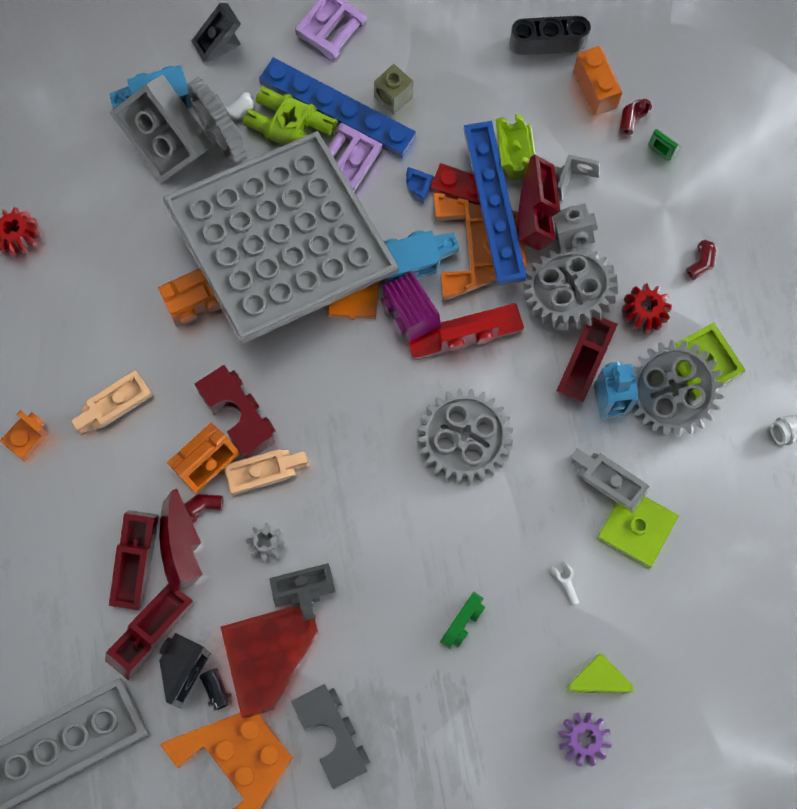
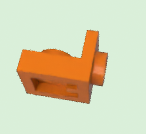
M20 410L16 414L20 419L1 438L0 442L25 462L48 434L43 430L42 427L45 423L32 412L27 416Z

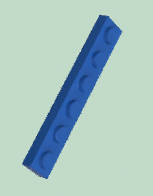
M274 57L259 77L261 85L283 96L291 94L294 99L308 105L313 104L316 107V111L337 119V125L339 123L346 124L381 143L383 149L400 158L404 157L416 137V131Z
M492 121L464 125L465 140L497 286L526 281L527 275Z

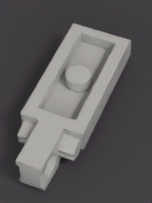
M576 448L570 456L571 463L580 469L578 475L584 481L632 513L650 491V486L601 453L599 455L593 453L590 457Z

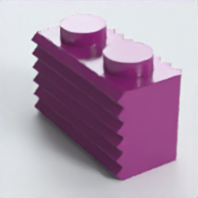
M409 272L408 275L399 277L397 280L394 279L393 282L382 286L384 295L380 299L382 306L387 314L393 313L395 317L393 321L400 335L406 334L410 342L441 327L439 312L413 272Z

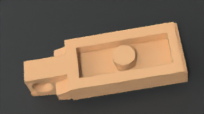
M134 370L85 401L86 405L81 408L83 413L71 420V423L79 435L91 428L97 431L142 404L153 395L138 372Z
M281 449L230 463L224 468V473L230 494L234 496L288 480L296 476L295 470L309 466L305 451L290 455L289 450L281 451Z

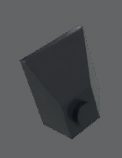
M175 633L172 638L168 637L164 641L159 651L162 655L159 662L165 700L170 705L181 709L208 661L211 652L198 643Z

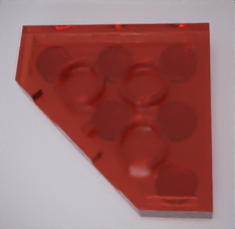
M293 606L220 627L243 719L274 710L318 636L319 632L315 619L304 621L300 606L295 608Z

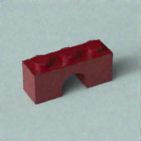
M222 365L194 383L199 395L213 415L226 408H233L241 413L239 422L229 429L227 434L243 459L256 456L275 443L273 433L276 430L267 417L262 419L256 411L260 408L251 393L245 395L240 387L244 384L235 370L229 372L226 366Z

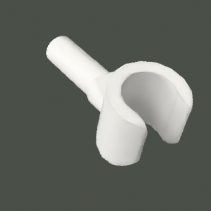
M562 561L564 570L560 574L558 569L552 565L550 573L562 582L571 604L579 603L571 582L574 574L572 567Z

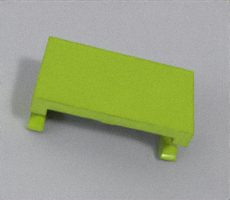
M515 114L516 123L508 124L507 120L503 117L495 119L501 166L511 181L524 178L530 157L535 154L532 127L530 124H526L523 117L519 114Z

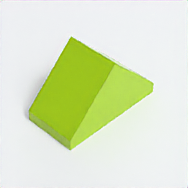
M602 653L598 654L566 686V693L629 694L633 692V685Z

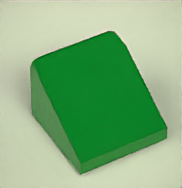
M658 129L654 130L648 143L652 149L668 160H671L682 146Z

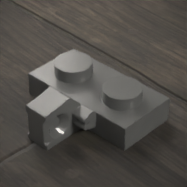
M329 563L269 578L275 607L292 604L293 608L300 606L304 621L316 618L313 603L320 601L319 596L336 592Z

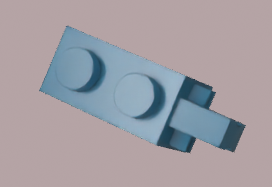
M167 66L160 71L148 74L140 73L133 78L127 79L129 86L109 93L113 109L144 85L162 74L185 106L192 108V101L186 88L187 83L182 66Z
M432 230L427 232L416 231L404 239L384 241L399 266L398 273L385 278L386 285L389 282H393L394 279L397 280L399 277L408 275L409 272H413L417 279L435 274L440 267V260L459 251L454 233L434 236Z
M612 362L605 365V368H602L594 383L600 418L628 415L638 401V390L632 364L623 365L622 362Z

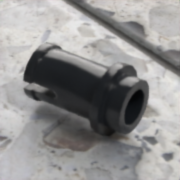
M218 668L208 670L199 676L210 700L208 706H212L214 711L230 705V697H232L231 693H227Z

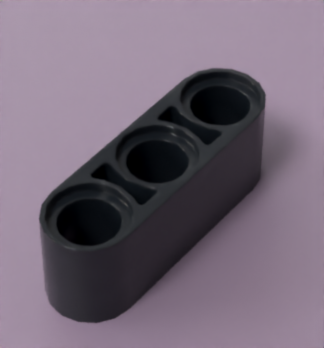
M583 16L519 19L512 25L509 46L514 53L520 55L581 51L587 44L591 25L587 18Z

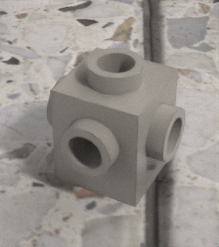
M585 203L562 209L553 216L560 248L564 247L568 250L572 249L573 246L583 247L587 244L595 243L593 231L598 230L594 213H588Z

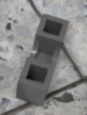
M323 684L291 701L306 732L317 726H327L336 735L334 750L327 756L319 759L333 789L368 772L365 765L370 763V760L362 745L356 748L351 738L356 732L348 716L343 719L341 718L337 707L341 706L342 703L334 688L328 690L326 685Z

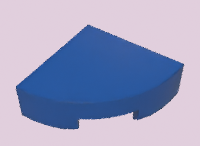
M408 167L406 172L408 191L417 201L424 204L434 176Z

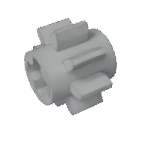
M265 523L264 529L258 530L253 527L254 537L246 539L247 544L255 546L251 550L250 555L254 557L259 553L263 563H266L268 556L273 555L278 559V547L285 546L284 541L276 539L280 536L281 530L276 529L272 532L268 523ZM263 537L266 540L270 539L272 546L269 548L261 546L260 539Z

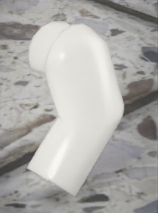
M240 94L230 106L225 105L229 112L228 117L232 118V120H242L245 114L247 115V110L253 108L254 101L251 94Z

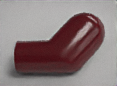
M638 99L623 108L619 129L621 134H633L635 121L646 116L651 111L652 104L648 99Z
M708 240L699 242L697 246L698 253L700 254L699 261L686 268V273L691 280L699 278L714 268L718 251L714 242Z
M198 494L184 503L192 523H195L198 519V514L204 509L222 511L224 498L220 495Z

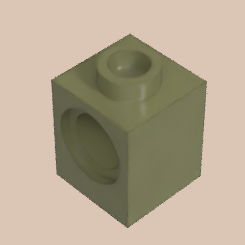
M393 64L374 81V98L394 115L413 98L414 81Z

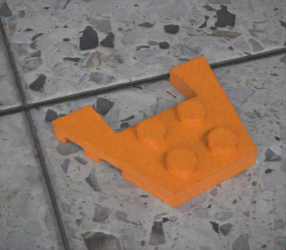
M434 193L435 221L464 219L466 226L470 271L441 272L442 301H447L496 281L480 205L469 203L466 199L458 198L456 200L444 197L445 194ZM512 211L518 235V212ZM519 242L526 269L525 247L523 243Z
M254 707L167 740L160 745L177 768L181 767L205 747L244 798L233 809H261L293 759Z

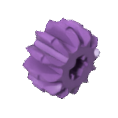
M580 713L573 714L575 724L568 719L563 721L564 726L569 732L558 731L559 737L567 738V742L559 744L558 747L560 750L569 747L570 751L565 756L567 761L572 760L577 755V766H583L585 757L590 766H595L596 759L594 754L601 760L607 757L600 748H611V742L603 741V736L610 735L611 731L610 729L599 730L604 723L602 718H599L592 724V713H586L584 722ZM586 731L589 733L587 737H591L592 742L583 748L580 746L582 741L578 742L577 736L584 734Z

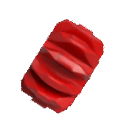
M14 207L11 213L8 214L6 210L2 209L3 216L0 218V252L4 255L9 252L15 258L19 251L27 255L28 250L26 248L28 246L36 248L37 244L34 239L40 238V232L37 229L38 222L35 218H31V214L26 210L20 213L19 209Z
M648 283L643 285L642 290L635 286L632 288L631 294L625 295L623 299L625 305L622 306L621 312L627 314L624 320L625 323H635L633 326L634 331H637L641 326L645 334L651 331V328L658 331L661 329L662 323L668 322L670 318L668 312L671 311L672 304L666 303L669 298L668 294H658L660 291L659 286H656L654 290H650ZM642 306H648L647 310L651 309V312L645 311L646 307L642 308Z

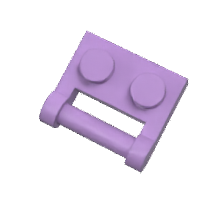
M319 0L295 28V33L322 51L328 59L335 60L340 54V48L358 27H362L365 24L367 18L360 10L344 0ZM344 16L348 17L350 20L331 43L327 41L326 38Z
M339 123L335 129L336 134L328 145V149L333 157H335L344 141H351L337 164L355 192L382 150V144L346 124Z

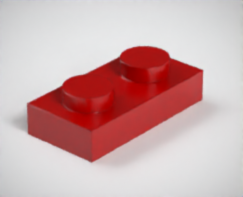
M440 163L431 184L430 192L445 194L444 197L456 200L458 198L466 199L469 203L480 205L473 174Z

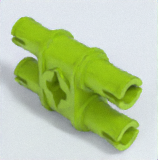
M265 86L260 88L262 93L258 91L256 103L277 111L274 117L270 119L252 109H248L247 114L249 116L245 114L243 118V126L252 128L264 134L266 140H273L281 145H286L307 136L304 132L309 127L332 136V130L335 131L338 123L337 119L316 111V107L313 104H305L292 98L291 94L283 96L267 89Z

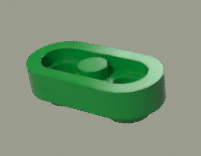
M476 592L471 594L439 643L448 649L452 645L456 647L461 645L469 633L464 630L470 619L476 622L485 609V606L481 604L484 599Z

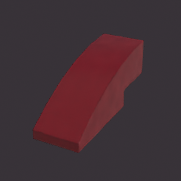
M534 154L530 157L520 194L518 237L519 242L539 251L555 241L552 217L561 210L554 164Z
M592 317V325H585L556 392L584 403L618 325L603 317L602 320Z
M175 489L163 501L159 528L161 558L171 592L193 585L203 575L193 553L201 544V541L178 489Z
M132 510L124 513L120 544L116 548L108 606L140 610L154 550L159 519L158 514Z
M167 584L128 625L127 631L108 649L105 655V662L129 680L168 636L192 605L193 600L180 590L171 592L170 586Z

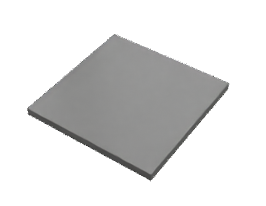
M318 131L163 197L167 210L241 345L399 272V266Z

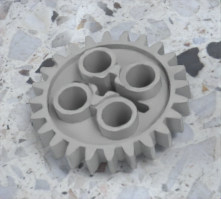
M200 77L187 83L186 88L192 99L191 105L201 125L207 127L205 131L215 147H219L233 165L246 160V149L242 145L243 138L232 118L228 117L229 112L217 94L215 95L210 90L208 84H205L204 80Z
M574 246L571 252H567L562 247L560 254L550 250V258L541 255V264L532 263L533 271H527V280L523 281L524 298L527 301L528 310H533L534 318L541 316L542 324L544 325L552 320L554 329L560 323H564L565 330H568L570 324L573 323L577 329H580L581 322L583 321L591 326L592 317L602 320L601 311L609 313L610 304L616 303L615 294H618L617 274H614V266L608 265L607 257L599 259L598 251L588 255V247H585L581 252H577V248ZM560 270L565 272L568 283L565 284V277ZM573 291H576V298L581 305H578L575 301Z
M670 340L668 349L661 342L658 343V352L648 348L649 358L646 359L639 356L638 359L642 366H633L634 372L637 373L635 380L638 390V401L635 405L640 407L634 413L635 416L645 415L642 422L643 425L654 422L652 428L654 432H657L663 426L664 435L667 436L671 433L672 428H674L676 436H682L683 428L689 434H693L694 424L704 429L705 426L702 419L706 418L713 421L714 418L710 413L711 409L721 410L715 403L716 399H725L724 395L717 393V389L726 386L725 383L717 382L716 379L723 374V371H713V368L718 363L717 360L707 362L706 360L710 354L708 351L698 355L699 345L694 344L688 350V342L684 340L679 348H677L674 340ZM689 361L692 365V372L689 376L682 378L678 368L681 363ZM660 371L664 376L663 383L659 387H654L650 381L653 373ZM696 378H701V382L698 384L680 388L678 390L679 395L668 392L657 398H651V394L674 387V381L678 384H685ZM698 389L702 394V400L699 404L692 406L688 401V394L690 391ZM665 399H670L673 403V411L668 415H664L660 411V404Z
M458 388L456 397H453L447 391L445 401L439 397L435 398L436 408L427 405L426 411L430 416L421 415L420 421L425 424L417 428L419 434L425 435L417 438L418 445H425L420 450V456L429 455L426 466L436 464L434 474L437 475L443 470L446 472L445 481H448L454 475L456 476L457 484H460L462 477H466L469 485H471L474 476L477 475L479 480L483 482L485 479L484 472L494 476L496 471L493 465L502 468L504 461L500 457L508 458L510 455V451L504 448L510 447L513 444V440L506 437L513 433V428L505 427L509 423L510 417L500 416L503 413L504 407L501 406L495 409L493 407L495 398L490 399L488 402L484 401L485 392H482L477 398L474 397L473 389L469 390L468 396H464L461 388ZM453 412H459L463 414L465 420L455 423L449 418V415ZM482 423L488 424L492 428V432L486 435L481 434L477 430V426ZM445 425L448 427V429L443 430L440 428V426ZM464 432L470 433L466 441L460 439ZM442 438H448L453 442V447L442 449L437 442ZM481 443H488L490 447L486 448ZM472 449L476 450L481 455V458L477 461H470L465 456V452Z

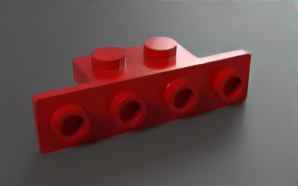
M513 303L441 322L440 328L411 342L407 336L406 338L412 358L419 359L446 351H459L466 346L476 343L485 344L495 338L522 332L524 325L518 306Z

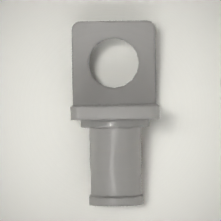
M568 154L566 163L562 168L554 166L559 200L564 199L572 172L599 178L600 162ZM580 164L588 165L592 169H585Z

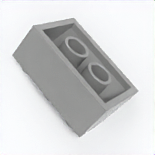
M163 74L144 85L110 112V115L160 183L214 146Z

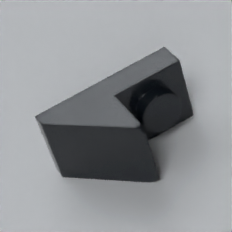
M219 3L191 40L204 62H209L241 44L235 35L241 23L228 3Z

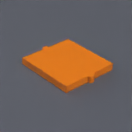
M379 282L329 304V316L350 317L351 320L355 318L376 319Z

